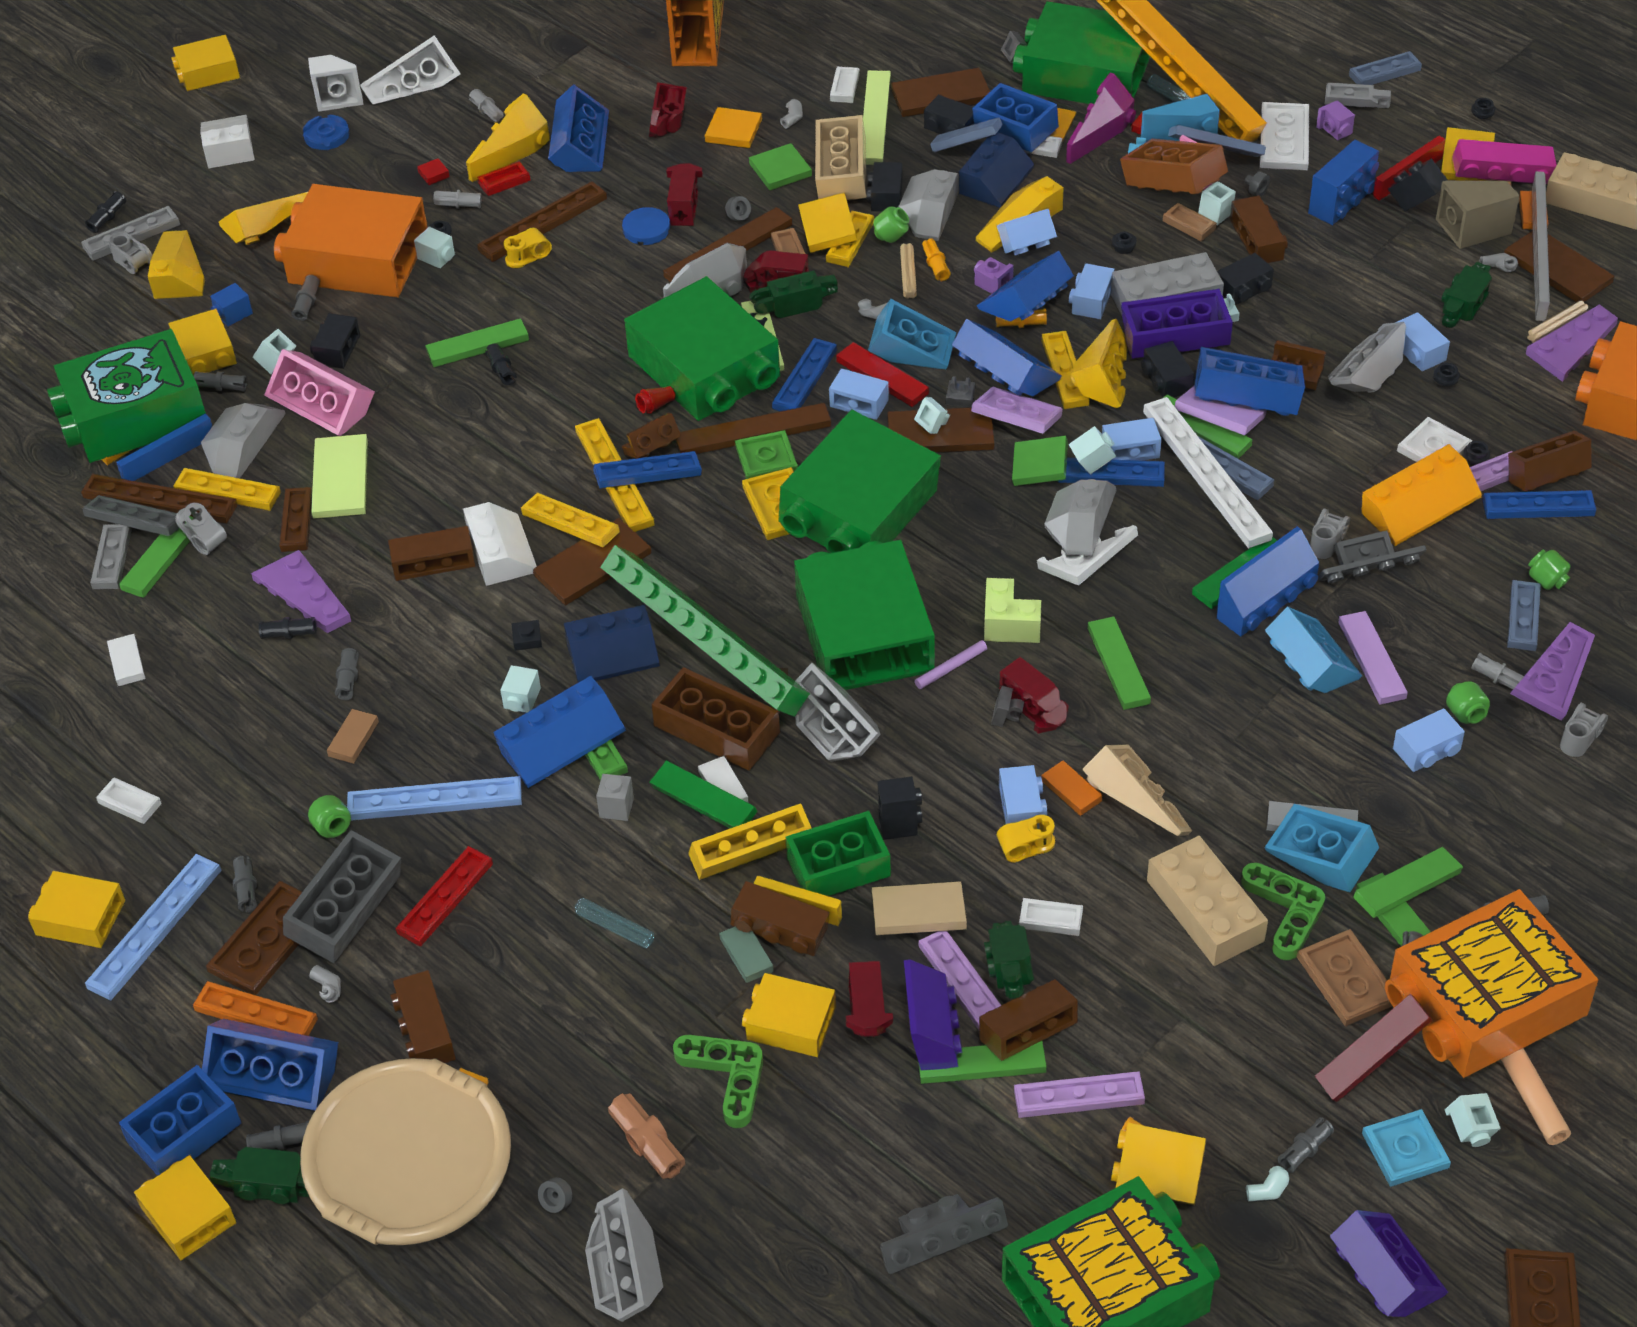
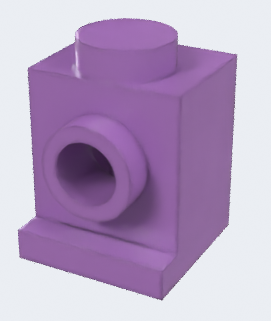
M1337 100L1318 109L1316 127L1318 129H1325L1336 140H1339L1353 133L1355 115Z
M991 257L986 261H978L974 268L975 285L992 294L1013 278V265L1010 263L1005 265Z

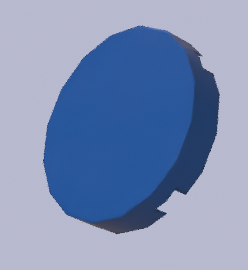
M327 115L328 118L317 116L309 120L303 127L305 143L311 148L318 150H329L339 147L349 138L350 131L346 120L336 115Z
M652 207L639 208L628 213L623 219V234L632 243L638 244L637 241L643 242L644 245L658 243L667 237L670 229V219L660 209Z

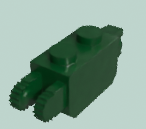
M1476 262L1472 267L1466 265L1460 274H1455L1451 287H1447L1442 295L1441 302H1444L1442 325L1446 326V328H1452L1458 324L1460 319L1464 321L1474 319L1489 296L1488 291L1492 281L1490 275L1491 266Z
M813 270L767 281V287L751 292L749 298L754 304L757 314L774 312L776 317L785 318L818 310L822 306V297L838 292V282L835 275L817 277Z
M1011 921L994 923L993 928L988 929L990 941L984 942L990 978L996 977L998 989L1004 988L1007 997L1012 999L1020 998L1024 994L1023 985L1030 984L1034 980L1025 927L1012 925Z
M245 1147L238 1151L236 1159L214 1160L209 1176L211 1183L233 1188L234 1196L244 1200L265 1199L278 1204H286L288 1202L298 1203L300 1196L309 1197L302 1178L301 1157L297 1152Z

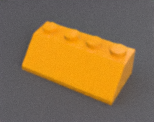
M1448 444L1364 491L1362 494V514L1380 532L1387 530L1391 543L1397 546L1481 498L1482 493L1466 459Z

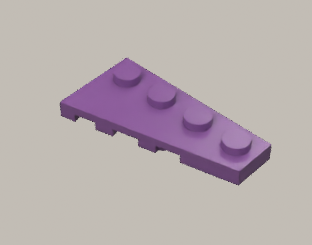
M1599 304L1529 345L1526 355L1563 382L1568 377V373L1580 364V360L1585 355L1588 356L1591 353L1599 338L1604 339L1616 326L1618 317Z
M299 550L251 573L253 581L259 585L263 584L266 586L268 591L274 596L278 595L283 598L288 606L292 609L297 608L303 613L305 618L315 617L317 626L326 633L351 622L348 611Z
M1569 622L1510 694L1562 720L1569 709L1595 635Z

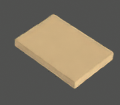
M961 882L872 887L876 935L967 929Z

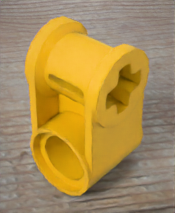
M529 228L522 233L510 236L504 240V248L507 250L505 263L511 268H521L528 263L542 259L550 253L552 249L551 242L537 228Z
M1036 815L1029 819L1002 826L997 831L996 836L1009 862H1019L1028 857L1047 853L1054 848L1055 837L1052 833L1054 832L1055 825L1049 816Z

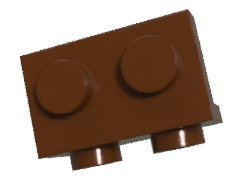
M1277 340L1271 360L1301 365L1305 388L1316 390L1324 370L1326 352Z
M667 413L627 434L629 442L621 446L625 456L636 459L644 458L651 451L668 446L672 443V440L680 437L681 434L673 414Z

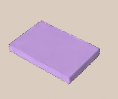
M1195 385L1178 398L1175 403V408L1178 411L1242 435H1246L1265 418L1267 411L1266 409L1255 410L1250 406L1240 404L1232 406L1219 400H1202L1195 396Z
M991 387L972 405V412L1042 434L1061 418L1063 411L1061 407L1022 395L1019 396L996 387Z

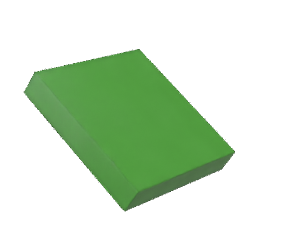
M791 143L749 157V164L769 190L812 176V169Z
M785 430L735 440V447L746 479L792 467L793 471L798 468Z
M1059 436L1015 442L1012 474L1014 486L1066 479L1067 437Z

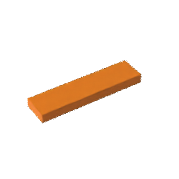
M209 981L206 982L193 1004L196 1012L216 1018L309 1036L318 1020L316 1013Z

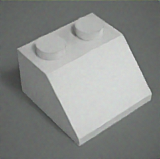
M333 55L308 58L318 112L364 105L355 64Z

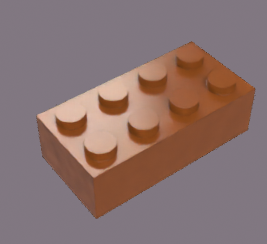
M1150 139L1120 159L1126 184L1137 186L1138 188L1148 187L1155 190L1166 189L1172 190V192L1184 191L1190 194H1198L1209 184L1219 181L1220 177L1228 172L1223 147L1217 144Z

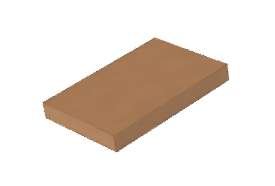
M1351 929L1297 952L1298 960L1344 1026L1392 1007L1385 991L1387 979Z

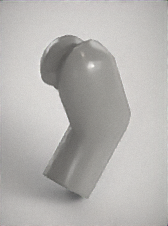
M792 99L786 104L789 114L780 119V123L785 129L803 117L802 104L796 99Z
M1506 253L1480 257L1482 264L1496 267L1504 272H1512L1518 265V260Z
M863 299L858 302V311L862 316L877 319V316L887 303L880 306H872L871 300Z
M315 965L310 972V978L322 984V992L319 991L321 998L329 1003L336 1001L341 995L340 977L319 965Z

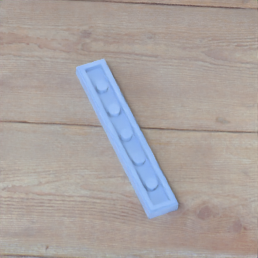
M520 776L350 791L347 795V808L351 813V820L522 805Z
M195 854L85 982L87 989L111 1001L222 871L220 865Z

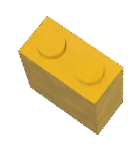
M226 34L173 47L175 57H171L179 83H184L187 91L240 78L236 59Z
M217 309L168 323L176 336L193 376L195 371L208 373L237 364L232 344Z
M53 871L48 881L43 884L41 895L36 904L30 908L28 919L37 936L102 948L125 903V898L119 883Z
M764 973L761 983H756L754 986L751 1009L746 1008L743 1015L742 1026L746 1027L747 1040L818 1057L836 1009L835 990Z
M1128 1123L1127 1130H1120L1117 1148L1123 1149L1121 1162H1114L1111 1181L1117 1182L1116 1187L1139 1176L1153 1196L1163 1191L1174 1202L1195 1206L1206 1138Z
M190 1155L181 1161L173 1163L166 1171L154 1179L144 1182L139 1189L134 1191L141 1209L180 1261L236 1224L230 1206Z

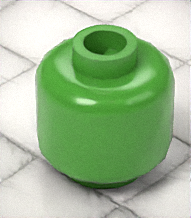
M887 207L874 219V234L881 241L896 242L909 230V217L907 213L900 207Z
M1543 549L1528 564L1531 567L1529 570L1530 577L1537 583H1540L1541 587L1545 590H1550L1554 587L1560 589L1570 579L1567 575L1571 568L1569 562L1555 550L1546 552Z
M1472 681L1454 685L1446 699L1448 708L1458 721L1464 724H1474L1482 721L1490 707V701L1478 684Z
M325 795L312 803L308 811V818L320 835L326 838H334L343 834L350 826L351 813L339 798L333 795Z

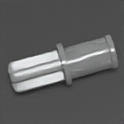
M480 89L471 91L469 94L471 98L469 100L478 107L479 112L487 114L495 122H499L500 118L504 115L495 105V101L485 96Z
M457 190V192L435 191L433 200L436 205L456 206L457 209L460 206L481 208L482 194L465 193Z
M1482 653L1478 654V658L1475 659L1471 669L1493 679V683L1499 682L1511 689H1514L1524 677L1507 668L1506 663L1500 664L1482 655Z

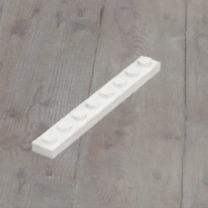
M1166 397L1144 404V414L1147 418H1154L1161 436L1244 544L1250 548L1271 541L1273 536L1271 529L1171 401Z

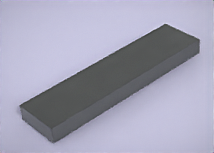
M98 495L82 508L86 517L166 536L172 535L179 529L175 519L177 513Z

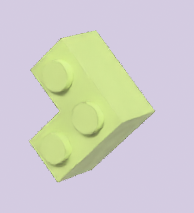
M986 578L984 641L1040 643L1041 600L1014 599V579Z

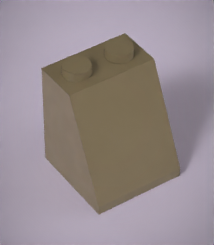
M1446 180L1442 182L1436 221L1459 249L1512 234L1519 195L1507 181Z

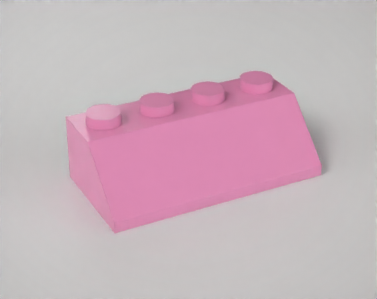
M282 349L264 396L336 435L342 436L366 415L375 391L301 352Z

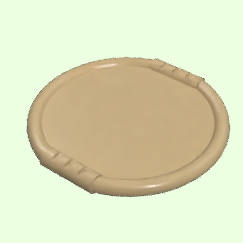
M411 1058L383 1062L359 1071L335 1087L319 1104L307 1125L302 1141L300 1160L302 1178L310 1199L320 1211L322 1217L375 1245H410L427 1242L445 1236L464 1226L476 1217L492 1200L501 1186L508 1168L511 1152V1135L505 1112L486 1083L435 1058L432 1060Z

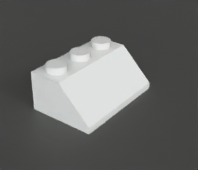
M490 502L463 509L471 543L486 586L533 574V569L537 566L517 513Z

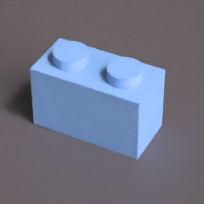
M1049 209L997 225L1005 254L1012 251L1014 255L1027 252V246L1034 244L1037 249L1049 245V239L1057 237Z
M1085 263L1082 273H1077L1076 288H1072L1070 291L1069 303L1072 304V314L1095 319L1102 318L1111 294L1113 268Z
M1417 312L1397 321L1404 322L1406 325L1403 354L1421 371L1447 360L1450 341Z
M841 368L829 387L830 407L847 412L853 409L868 418L877 420L889 401L888 381Z
M1154 418L1102 425V434L1107 432L1114 442L1111 448L1116 457L1113 460L1143 461L1160 458L1161 437Z
M1443 708L1396 730L1393 749L1408 767L1415 772L1423 767L1428 768L1432 766L1436 761L1444 757H1451L1461 750L1465 731Z
M1034 765L999 769V790L1005 824L1016 823L1036 815H1047L1046 800H1040V794H1043L1041 776L1036 777Z

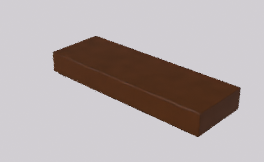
M312 487L285 489L279 545L281 552L308 550L312 511Z

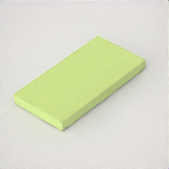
M366 434L315 438L312 491L313 519L366 514L368 451Z

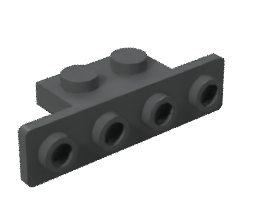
M1387 530L1336 542L1334 548L1340 565L1322 570L1318 575V581L1327 580L1328 583H1334L1350 574H1353L1354 577L1368 574L1369 570L1378 568L1379 571L1393 568L1396 563L1404 562V565L1413 564L1420 561V557L1427 549L1423 545L1394 552Z
M958 1194L945 1196L936 1203L923 1208L912 1209L908 1214L898 1217L900 1227L905 1234L881 1243L880 1249L887 1272L889 1274L895 1273L1007 1228L1008 1222L1003 1202L999 1197L969 1208Z

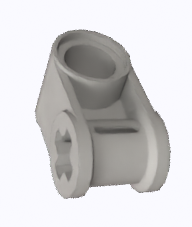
M115 232L109 237L114 261L126 268L129 273L135 274L138 268L146 263L150 264L153 255L149 248L143 243L138 242L128 233Z
M191 503L176 514V524L190 539L193 546L203 555H208L227 538L223 527L199 503ZM191 514L194 517L192 520L189 518Z
M1324 508L1317 523L1313 527L1310 543L1316 558L1327 559L1333 555L1335 551L1334 545L1336 542L1343 540L1347 533L1350 517L1345 516L1343 518L1329 513L1328 509Z
M1581 702L1566 723L1560 743L1561 750L1566 755L1572 757L1582 756L1594 739L1601 734L1608 715L1605 713L1600 715L1586 708V704Z

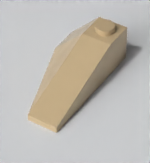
M1105 745L1083 768V771L1088 775V782L1095 789L1101 790L1177 836L1189 835L1192 832L1175 805L1169 801H1164L1162 798L1165 792L1161 785L1155 784L1148 778L1152 772L1129 745Z

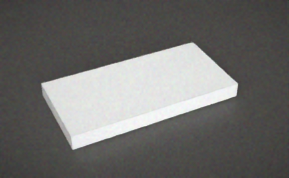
M1262 102L1261 117L1267 124L1261 133L1260 144L1265 145L1266 150L1265 155L1260 156V168L1308 170L1309 104Z

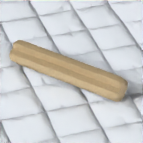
M911 243L907 245L902 244L900 246L903 296L906 299H914L917 296L914 248Z
M1583 301L1576 302L1529 330L1528 340L1534 343L1586 313L1589 308L1588 305Z

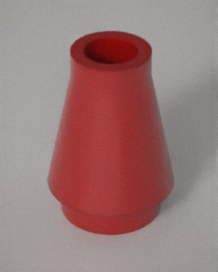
M671 386L642 389L635 396L639 411L648 414L675 400V393Z

